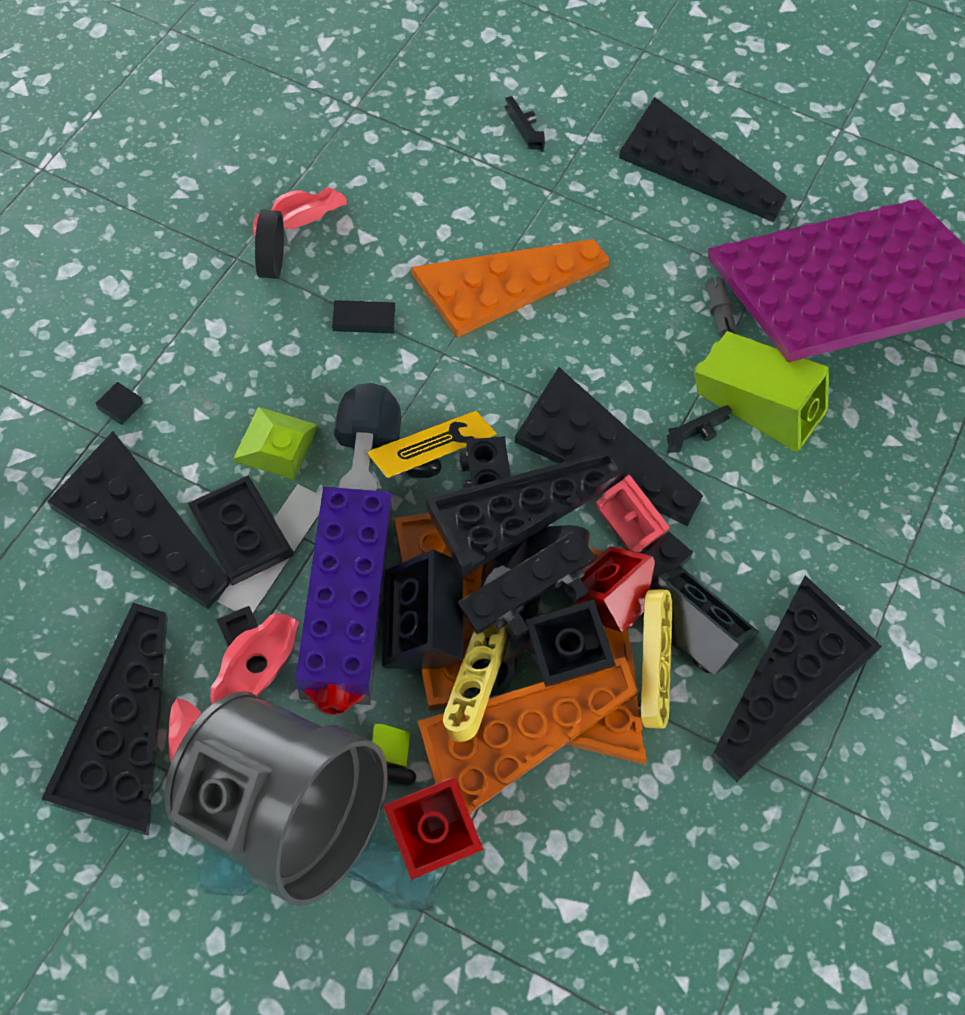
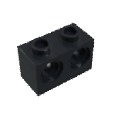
M505 436L466 439L465 452H460L461 472L467 471L468 480L463 481V489L510 477ZM478 459H487V460H489V461H488V462H480V461H478Z

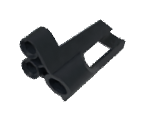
M574 525L545 527L487 562L483 586L574 530L578 531L588 546L589 531ZM541 595L524 605V611L519 613L525 624V620L536 617ZM508 631L505 655L499 667L490 697L503 691L510 684L515 674L517 656L526 651L530 646L531 638L529 632L526 636L515 642ZM480 659L472 667L483 669L490 663H485V659ZM476 687L469 688V690L477 694L481 691Z

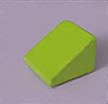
M374 723L372 742L382 750L387 766L407 768L411 732L381 723Z

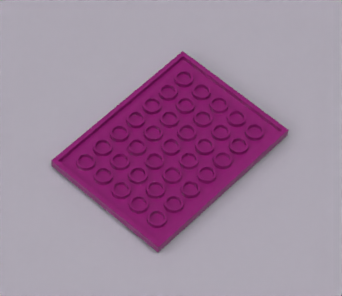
M919 199L908 200L891 206H882L870 211L857 212L840 218H831L814 224H805L801 227L780 230L759 237H750L742 241L724 243L708 249V259L788 362L965 317V245Z

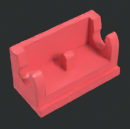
M630 475L602 494L603 497L593 504L629 551L640 553L660 539L670 529L669 525Z

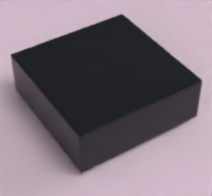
M116 382L96 402L98 410L121 425L143 404L142 398L119 382Z

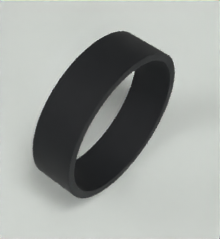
M261 210L257 220L255 236L256 272L259 278L278 279L282 269L284 252L283 215L281 211Z

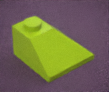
M258 407L233 458L234 462L295 480L318 430V424Z

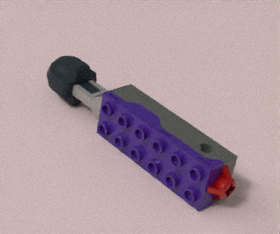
M375 383L357 384L344 394L337 410L334 436L341 446L353 448L352 470L340 479L339 488L323 487L295 679L300 700H311L320 712L328 715H342L355 704L371 705L384 593V576L387 567L392 523L391 492L377 491L378 482L372 476L373 460L366 452L399 440L402 418L401 408L396 398L385 386Z

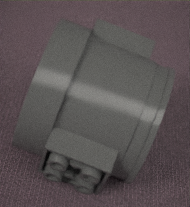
M236 692L221 698L207 708L183 737L173 757L166 779L164 793L165 810L170 823L177 830L191 836L201 844L244 867L251 880L261 888L292 905H308L331 892L346 877L365 850L375 830L384 804L387 789V764L379 746L359 735L335 725L321 727L272 702L264 700L258 695L250 692Z

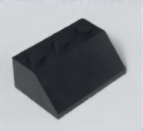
M433 549L385 570L382 667L387 669H439L463 660V613L458 607V602L463 599V577L452 557Z
M681 566L657 576L650 586V590H668L671 594V644L677 649L685 650L694 658L696 666L706 673H711L715 676L724 670L759 632ZM644 612L641 614V617H642L643 620H644Z

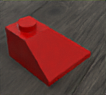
M609 546L595 559V562L582 570L585 575L581 578V581L588 590L587 597L577 604L594 600L602 625L623 632L631 627L635 620L644 612L645 596L648 590H650L655 565L654 558L649 555Z
M455 776L383 805L411 880L484 850Z

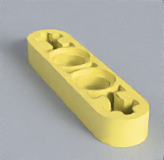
M648 590L645 596L641 719L645 728L664 729L669 720L672 598L668 590Z
M492 625L478 635L475 631L473 632L443 715V723L447 734L454 741L465 742L470 740L479 729L505 653L507 643L505 626L498 630L495 625ZM486 638H490V641H489V646H490V647H488ZM480 659H488L491 661L490 664L483 669H475L472 667L473 664ZM476 687L481 690L474 698L467 699L462 697L464 691L469 688ZM462 710H465L467 722H461L464 715Z

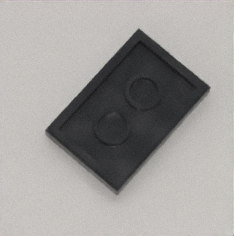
M249 475L188 503L194 518L232 586L294 556L293 550Z

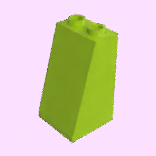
M728 331L720 341H716L713 344L710 354L703 362L698 363L694 371L697 393L719 407L729 405L733 411L731 414L796 452H799L828 411L829 367L805 358L788 362L778 349Z

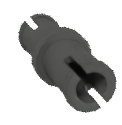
M717 276L716 287L713 277L705 282V287L711 302L709 310L711 315L715 317L718 335L722 338L727 329L728 332L734 334L738 332L732 313L734 308L733 302L728 298L724 279Z

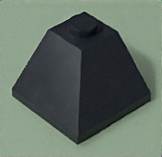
M594 600L525 620L529 628L530 638L545 687L616 667Z

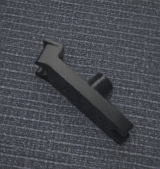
M513 96L506 97L505 100L508 105H505V109L528 145V149H541V152H544L545 133L544 131H535L531 124L536 123L535 113L533 111L523 113Z
M730 406L720 407L679 427L668 429L667 453L680 452L683 441L697 434H700L706 442L713 439L717 435L713 427L730 419L728 414L733 412Z

